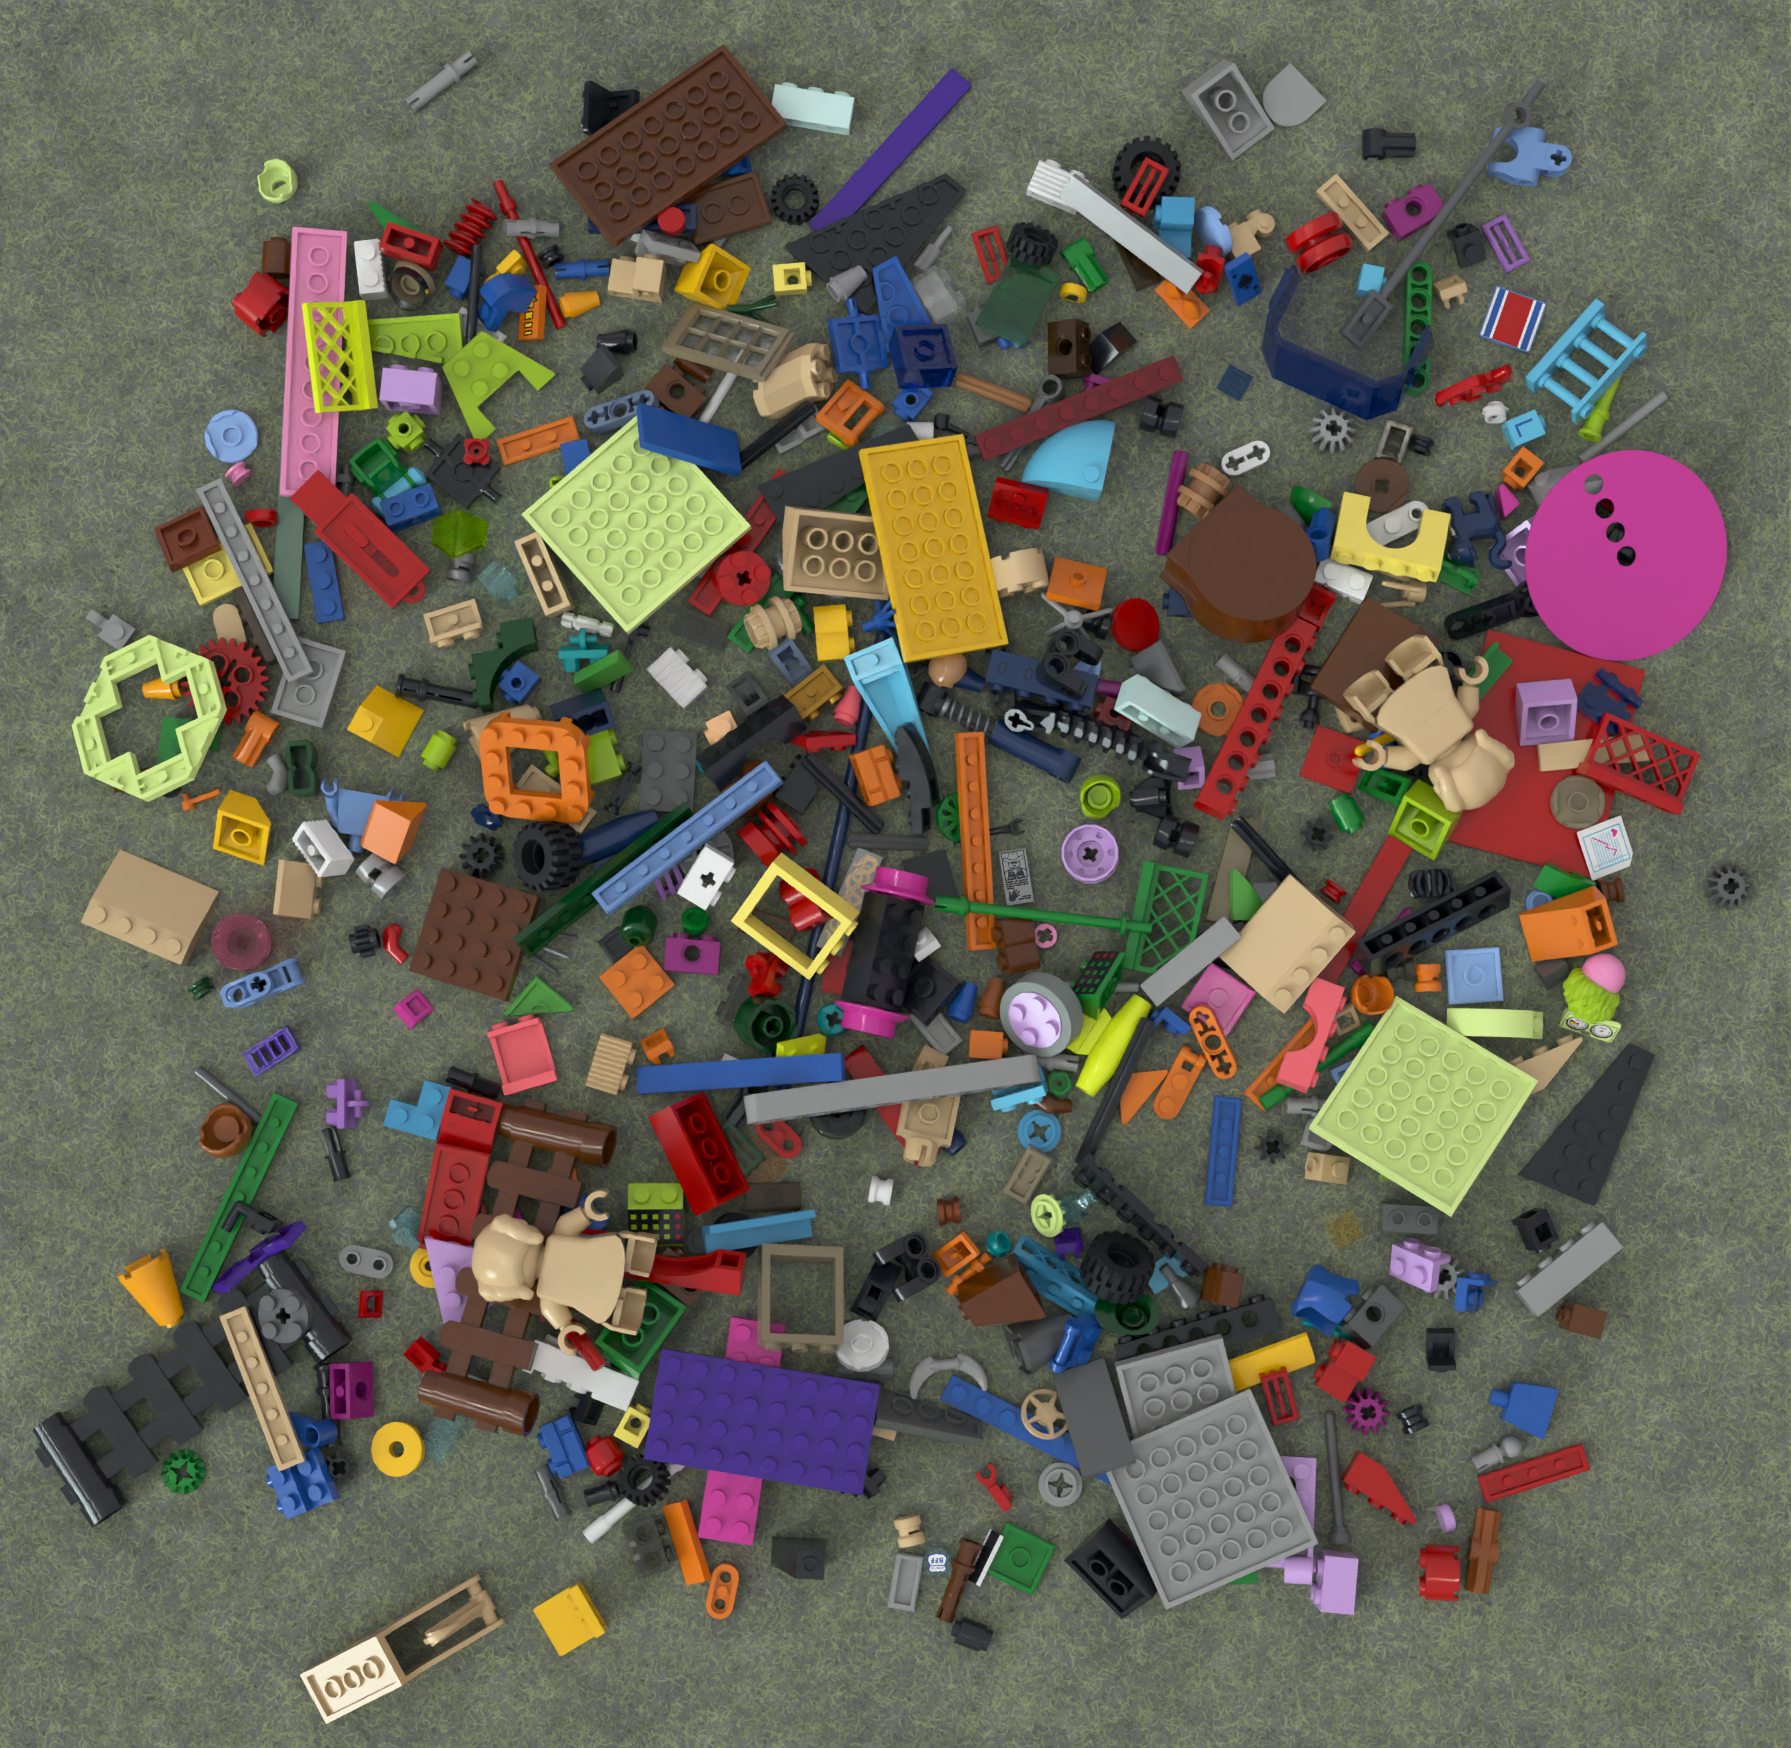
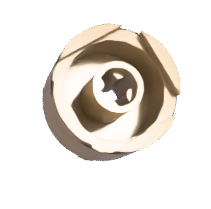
M1031 548L1011 552L1009 556L1005 557V560H1002L1001 555L990 559L1000 599L1014 596L1015 592L1022 590L1023 594L1038 592L1039 588L1049 586L1042 549Z

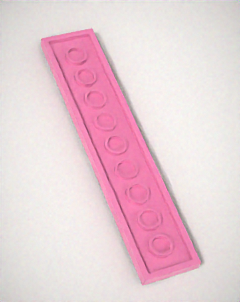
M292 227L279 496L291 497L317 470L335 486L339 412L315 413L302 304L344 302L347 231ZM337 308L332 316L340 324L343 321L342 308ZM312 309L313 320L319 325L324 316L317 309ZM329 322L323 329L330 338L336 332V329ZM340 335V337H339L338 340L336 341V344H337L341 349H342V335ZM318 336L316 346L322 352L327 343ZM333 349L326 356L333 365L340 358ZM322 363L319 371L320 375L326 379L330 370ZM335 376L330 385L338 392L340 390V380ZM325 390L323 393L324 406H329L334 398Z

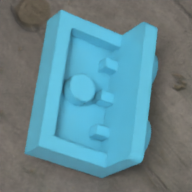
M1038 1064L1041 1078L1040 1083L992 1090L993 1096L990 1101L993 1110L1001 1109L1002 1112H1008L1016 1109L1017 1104L1027 1101V1104L1031 1105L1043 1101V1096H1046L1049 1089L1041 1065Z

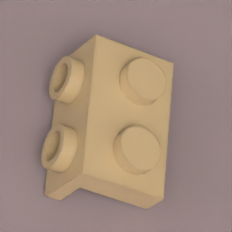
M475 598L423 614L430 636V643L433 646H438L439 649L454 645V640L463 637L465 641L475 639L480 636L479 632L485 631Z

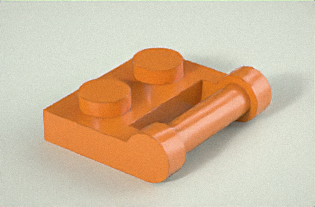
M847 379L816 415L815 420L841 438L843 443L851 448L859 442L861 434L876 417H880L886 411V408L876 398L861 390L859 386ZM863 405L866 406L869 410L853 429L849 430L845 427Z

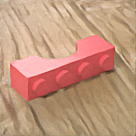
M1317 977L1310 984L1302 1007L1313 1019L1315 1025L1314 1039L1311 1044L1302 1050L1286 1052L1275 1080L1276 1083L1303 1093L1307 1092L1309 1086L1315 1087L1320 1074L1315 1069L1318 1061L1324 1062L1329 1049L1324 1044L1327 1036L1333 1037L1338 1022L1333 1021L1336 1011L1342 1012L1347 997L1342 996L1344 987Z

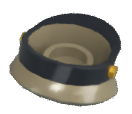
M400 261L394 265L393 273L388 278L390 293L394 302L405 311L418 310L422 306L424 299L435 293V284L432 277L424 268L413 262Z

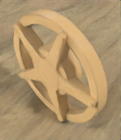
M1050 1389L1035 1390L1026 1397L1021 1406V1419L1025 1428L1032 1435L1040 1439L1051 1440L1058 1438L1068 1429L1065 1422L1064 1427L1059 1432L1054 1433L1053 1423L1056 1419L1065 1420L1064 1413L1057 1412L1054 1406L1056 1398L1060 1401L1057 1391L1055 1392ZM1051 1395L1052 1398L1049 1403H1041L1035 1396ZM1030 1400L1036 1407L1034 1417L1028 1420L1026 1407ZM1038 1422L1040 1425L1046 1426L1049 1434L1037 1431L1032 1427L1031 1423Z

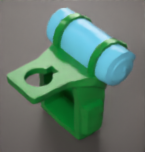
M376 438L362 448L349 463L353 476L363 487L368 486L372 491L374 497L371 499V506L374 512L384 517L380 501L425 485L427 481L420 469L414 466L407 469L400 463L401 456L388 441Z

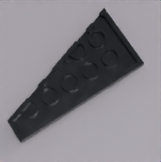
M1628 1044L1517 1175L1595 1206L1655 1054Z
M1088 1152L1071 1172L1074 1176V1182L1081 1188L1087 1189L1088 1187L1096 1194L1094 1197L1100 1204L1105 1207L1109 1205L1116 1210V1216L1126 1224L1131 1223L1138 1228L1137 1233L1148 1242L1152 1240L1160 1246L1158 1250L1168 1259L1174 1257L1181 1263L1179 1267L1191 1277L1195 1275L1197 1278L1201 1276L1209 1265L1187 1244L1181 1241L1177 1243L1174 1240L1173 1231L1167 1225L1163 1226L1153 1221L1156 1215L1125 1186L1120 1184L1117 1187L1114 1184L1113 1174L1106 1168L1096 1167L1093 1164L1096 1158Z

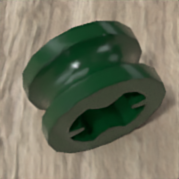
M209 977L200 979L187 989L189 993L192 992L194 994V1001L200 1000L215 989L214 985L209 984Z

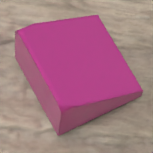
M1501 484L1495 490L1500 521L1520 505V502L1504 484Z
M416 989L397 1003L393 1010L411 1030L430 1014L434 1008L421 992Z

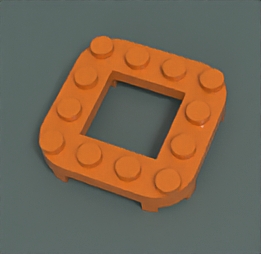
M502 712L499 716L490 720L479 739L484 794L489 803L490 811L494 814H501L511 818L562 823L579 822L589 809L595 796V791H591L588 747L591 744L589 735H585L576 725L572 724L573 719L562 717L560 722L511 718L510 712ZM510 747L558 751L562 793L517 789V783H513Z

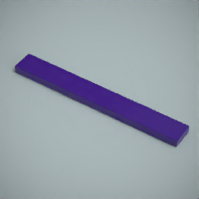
M951 68L809 223V226L813 230L818 231L831 223L856 214L972 88V85Z

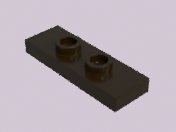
M240 586L234 589V595L242 609L238 611L239 616L245 626L249 624L253 633L250 635L252 644L256 650H261L266 663L270 665L278 663L243 587Z

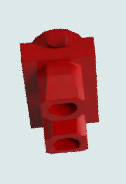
M1206 245L1204 253L1199 252L1196 265L1204 270L1193 288L1203 294L1217 293L1225 258L1220 257L1222 250L1220 247Z
M758 951L756 955H749L745 960V967L750 971L749 975L752 979L747 992L752 996L760 993L771 997L779 995L782 986L774 978L783 977L787 973L789 965L773 952L764 953Z

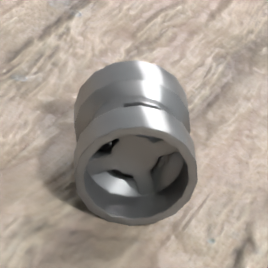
M450 551L449 561L451 564L450 568L446 570L445 579L455 582L456 579L464 580L466 584H472L473 575L471 570L475 566L477 557L463 552Z

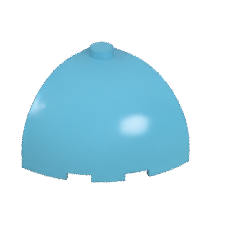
M1083 421L1055 432L1033 453L1025 467L1020 482L1047 488L1049 492L1098 502L1103 488L1116 421Z

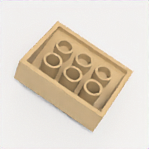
M785 506L782 531L783 586L785 591L888 600L889 591L872 515Z
M120 849L93 894L81 923L179 965L187 966L219 891Z
M1289 874L1239 931L1242 938L1219 957L1263 998L1285 1014L1356 931L1348 920Z

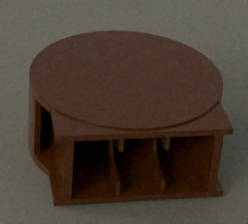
M1237 485L1166 554L1168 559L1164 571L1159 577L1184 598L1192 616L1209 632L1229 641L1257 643L1282 634L1297 620L1314 584L1317 569L1316 556L1309 537L1298 523L1279 510L1261 505Z

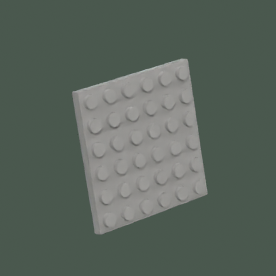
M1250 1388L1130 1440L1136 1463L1106 1472L1166 1610L1319 1544Z

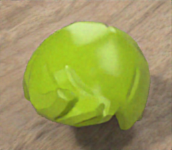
M1106 774L1091 775L1084 781L1080 790L1081 810L1084 815L1094 820H1101L1106 817L1113 809L1119 806L1121 800L1119 783Z

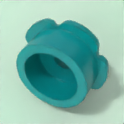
M992 1231L986 1237V1248L994 1256L1003 1257L1011 1248L1010 1238L1003 1231Z

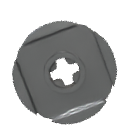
M280 1287L261 1298L258 1308V1319L264 1337L279 1343H291L300 1339L310 1329L313 1322V1310L308 1299L304 1300L298 1294L300 1291L292 1287ZM283 1308L286 1313L290 1314V1318L286 1321L281 1317Z

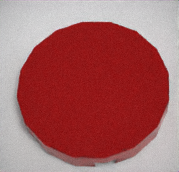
M1141 598L1126 599L1116 606L1111 618L1113 619L1111 630L1116 642L1123 649L1133 652L1143 651L1152 646L1158 638L1160 629L1159 617L1154 607L1148 601Z

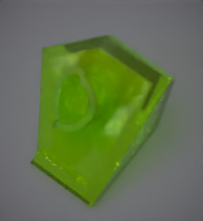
M459 509L434 518L432 546H436L452 559L479 548H486L488 521Z

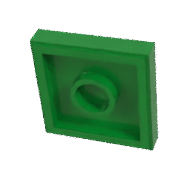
M1006 1521L1000 1534L1004 1538L987 1574L1033 1596L1056 1545Z

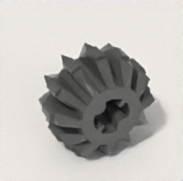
M1724 864L1722 870L1719 867L1713 869L1715 876L1709 875L1706 877V880L1713 883V885L1704 887V890L1707 892L1713 891L1714 894L1710 895L1708 900L1711 902L1718 898L1717 908H1722L1725 905L1727 910H1733L1734 904L1738 907L1744 905L1742 898H1750L1751 895L1745 889L1751 888L1752 883L1744 882L1749 876L1748 873L1739 875L1740 866H1735L1731 870L1729 864ZM1727 883L1733 884L1734 889L1730 891L1724 890L1723 886Z

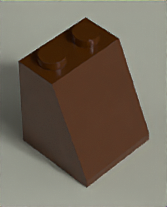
M1014 1253L957 1285L959 1293L956 1296L959 1303L958 1309L965 1320L970 1319L975 1327L1036 1320L1046 1317L1041 1296Z

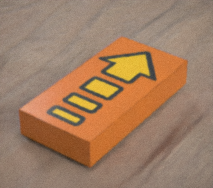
M533 286L537 292L526 313H520L519 341L530 342L544 339L547 286Z

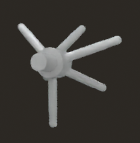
M1045 593L1041 594V597L1065 616L1064 621L1048 629L1045 632L1046 635L1066 627L1073 631L1078 629L1083 637L1092 641L1082 627L1083 620L1113 612L1112 608H1107L1082 615L1078 612L1079 607L1073 606V610L1068 612L1055 601L1046 599ZM1065 644L1064 650L1068 651V647Z

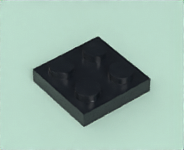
M929 956L920 962L915 959L911 966L903 1006L928 1027L963 985Z

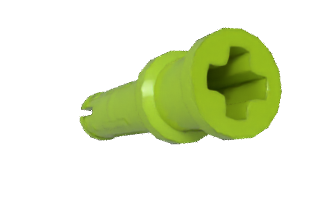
M1623 373L1594 404V410L1587 417L1583 428L1579 429L1578 435L1581 438L1594 443L1601 441L1602 436L1600 434L1605 422L1609 421L1610 413L1608 411Z

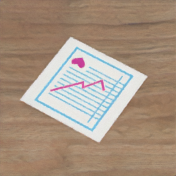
M1621 815L1576 832L1592 881L1630 866L1633 851Z

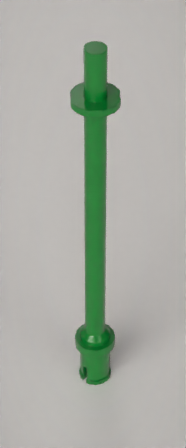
M936 894L934 912L959 914V917H964V915L969 913H979L1118 929L1120 937H1124L1125 930L1151 933L1152 922L1127 920V913L1125 912L1122 913L1121 919L971 902L970 899L966 898V895H961V898Z

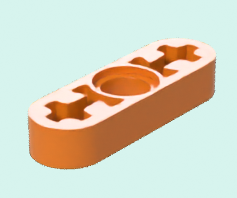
M1198 1004L1192 1008L1189 1022L1213 1073L1220 1079H1229L1237 1070L1236 1057L1213 1009L1207 1004ZM1198 1011L1209 1015L1206 1023L1210 1029L1206 1030L1203 1034L1200 1032L1205 1028L1201 1020L1196 1021L1195 1019ZM1217 1035L1221 1039V1045L1218 1048L1208 1047L1205 1041L1207 1036ZM1224 1049L1226 1052H1223L1222 1057L1225 1063H1231L1228 1072L1224 1069H1218L1221 1060L1217 1054L1221 1053Z

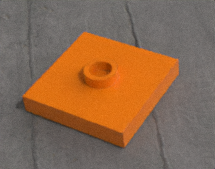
M1055 556L1046 599L1099 611L1108 569Z

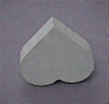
M1315 1117L1310 1118L1305 1125L1300 1144L1319 1151L1329 1150L1333 1144L1309 1130V1126Z

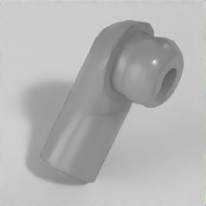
M275 754L267 759L274 772L270 782L267 784V791L271 795H278L284 792L288 784L289 771L279 754Z

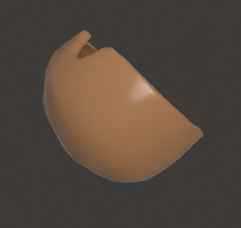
M963 653L931 658L928 664L929 676L934 684L941 689L943 686L953 688V685L961 680L967 671V660Z

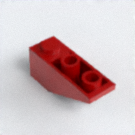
M1357 1450L1340 1477L1346 1482L1343 1487L1357 1496L1360 1491L1369 1496L1367 1502L1379 1510L1383 1506L1392 1511L1390 1517L1405 1525L1408 1521L1414 1525L1417 1520L1386 1469Z

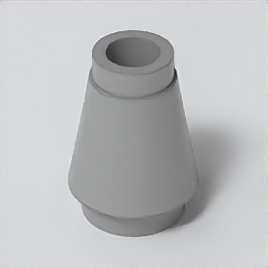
M857 265L831 277L830 282L826 284L827 290L835 301L846 300L867 279V274L861 266Z

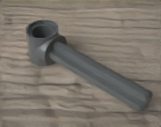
M1050 374L1040 379L1038 390L1034 394L1037 399L1027 414L1064 399L1066 390L1057 376ZM1049 385H1058L1056 393L1052 395L1045 393ZM1027 444L1003 453L997 462V466L1006 472H1010Z

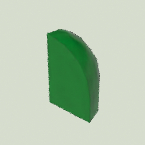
M1293 486L1290 494L1291 504L1308 525L1311 524L1313 513L1319 511L1320 508L1330 509L1333 502L1319 494L1300 486Z

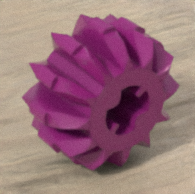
M1365 1388L1364 1397L1357 1389L1354 1391L1357 1400L1355 1401L1351 1397L1347 1399V1402L1352 1404V1408L1343 1407V1412L1352 1413V1415L1344 1420L1347 1424L1354 1422L1352 1425L1354 1432H1357L1362 1426L1361 1431L1363 1435H1368L1369 1427L1377 1434L1379 1432L1377 1423L1384 1427L1387 1425L1386 1421L1382 1420L1381 1417L1390 1416V1411L1382 1410L1389 1403L1387 1400L1379 1401L1382 1395L1379 1391L1375 1392L1371 1398L1372 1392L1370 1388ZM1371 1405L1372 1416H1364L1362 1418L1361 1415L1364 1413L1361 1412V1408L1363 1406L1368 1408Z

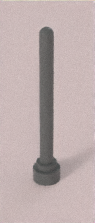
M1328 1410L1324 1413L1334 1525L1331 1527V1532H1329L1330 1544L1352 1543L1351 1531H1348V1526L1344 1524L1335 1414L1333 1411Z

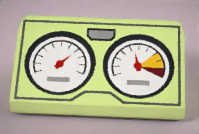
M1568 1008L1564 1009L1559 1027L1609 1043L1612 1042L1621 1028L1620 1023L1606 1019L1602 1022H1597V1024H1586L1582 1019H1576L1574 1017L1575 1012H1569Z

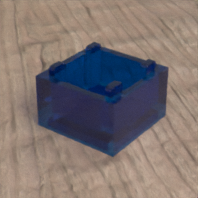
M947 324L895 326L888 346L899 389L951 387L958 366Z

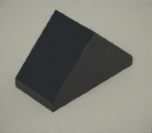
M1121 322L1101 332L1089 345L1092 360L1090 369L1095 375L1101 373L1137 343L1136 339Z

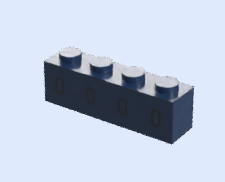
M993 649L985 679V684L990 685V690L1005 693V690L1008 689L1016 691V696L1024 699H1031L1032 696L1043 698L1042 702L1045 704L1058 706V702L1068 704V709L1084 712L1085 709L1090 710L1099 675L1070 668L1069 673L1082 679L1088 686L1082 699L1075 700L1038 680L1036 667L1040 662L1039 660ZM1049 664V669L1057 674L1055 666Z

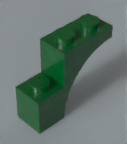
M531 617L499 623L501 632L496 633L499 649L471 654L473 663L468 664L471 680L475 679L477 688L472 689L475 705H479L483 713L494 711L495 689L499 682V677L504 670L519 658L539 651L535 625Z

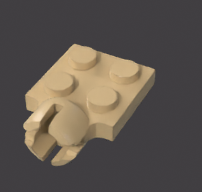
M961 1095L902 1103L896 1135L905 1138L906 1144L903 1158L906 1162L914 1164V1160H917L918 1166H932L936 1162L939 1147L949 1148L951 1146Z

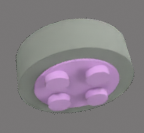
M1043 972L1027 974L1006 990L1000 1002V1018L1007 1035L1020 1049L1031 1055L1035 1054L1038 1057L1057 1055L1069 1046L1082 1030L1083 1012L1076 994L1064 981L1054 975Z

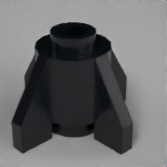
M1151 775L1138 785H1135L1134 790L1130 791L1129 794L1131 807H1135L1138 813L1143 812L1160 819L1166 813L1174 816L1170 794L1172 780Z

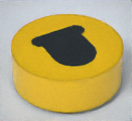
M1065 283L1061 286L1059 296L1064 300L1084 303L1087 290L1079 284Z

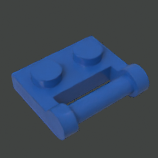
M1095 1314L1067 1320L1064 1327L1066 1332L1056 1356L1051 1359L1049 1368L1052 1371L1063 1373L1066 1368L1088 1363L1102 1329V1326L1099 1325L1095 1318Z

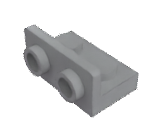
M645 229L642 230L635 249L637 256L644 257V254H652L660 257V260H663L664 263L684 267L688 261L698 263L701 255L691 241Z

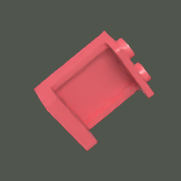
M534 1014L518 1018L519 1023L508 1026V1022L493 1025V1031L487 1032L503 1085L501 1086L504 1096L559 1081L542 1019L540 1017L534 1018Z

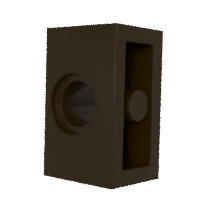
M1076 318L1048 322V375H1055L1060 380L1090 376L1092 360L1089 351V341L1091 339L1089 323Z

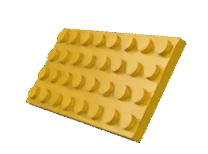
M963 434L861 449L859 451L861 466L892 609L895 610L893 615L904 663L1008 645Z

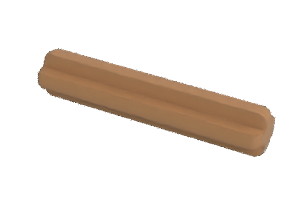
M960 372L957 376L955 385L959 388L1028 413L1030 410L1032 399L964 372Z

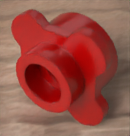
M467 438L464 441L466 454L463 456L464 462L468 465L473 462L481 463L482 465L488 464L490 461L488 456L489 440L485 438L482 440ZM476 449L479 450V453H478V454H475V453H474V451H475Z

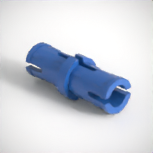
M579 259V262L555 263V270L559 271L555 272L556 280L571 278L586 280V277L610 276L609 259L594 261Z

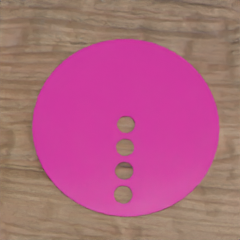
M1621 450L1594 457L1583 462L1561 478L1544 498L1534 516L1525 549V575L1533 605L1542 621L1558 639L1585 655L1603 660L1629 661L1645 658L1664 651L1682 640L1700 623L1717 596L1727 560V539L1724 521L1718 504L1703 481L1686 466L1672 458L1642 450ZM1592 474L1599 475L1603 480V487L1597 494H1589L1584 487L1586 478ZM1603 498L1610 499L1614 505V511L1608 518H1600L1595 512L1597 502ZM1614 522L1621 523L1625 529L1624 537L1618 542H1611L1606 536L1608 526ZM1624 546L1632 547L1636 554L1634 562L1629 566H1622L1617 560V553Z

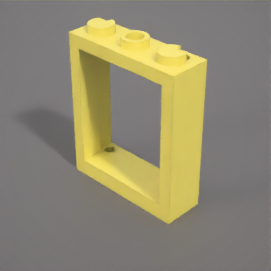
M781 853L769 866L731 922L810 980L815 973L821 975L830 963L826 960L828 955L831 953L835 956L844 944L840 940L842 936L846 934L849 937L858 923L855 921V918L860 911ZM778 876L841 922L814 961L751 914Z

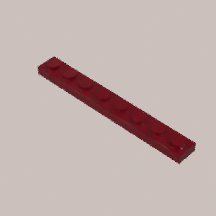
M1173 355L975 435L974 439L983 461H986L1181 382L1183 377Z

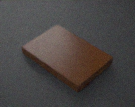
M756 171L704 186L681 202L682 204H696L697 230L696 233H691L695 247L772 224Z

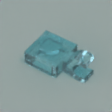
M1091 1190L1080 1197L1072 1191L1057 1200L1061 1201V1209L1066 1211L1063 1215L1067 1222L1063 1225L1065 1228L1089 1214L1085 1208L1097 1200Z

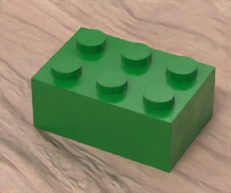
M641 1280L634 1287L647 1289V1297L638 1333L631 1335L612 1331L605 1327L594 1342L595 1347L605 1359L637 1381L687 1309L685 1305L653 1283Z

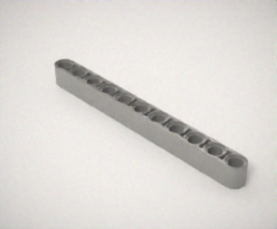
M1033 1054L747 1095L743 1098L747 1124L757 1125L1040 1083L1041 1078L1037 1055Z

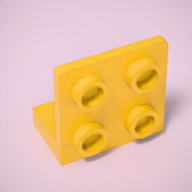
M581 1580L536 1606L533 1610L560 1656L565 1655L594 1636L598 1638L606 1633L608 1629Z

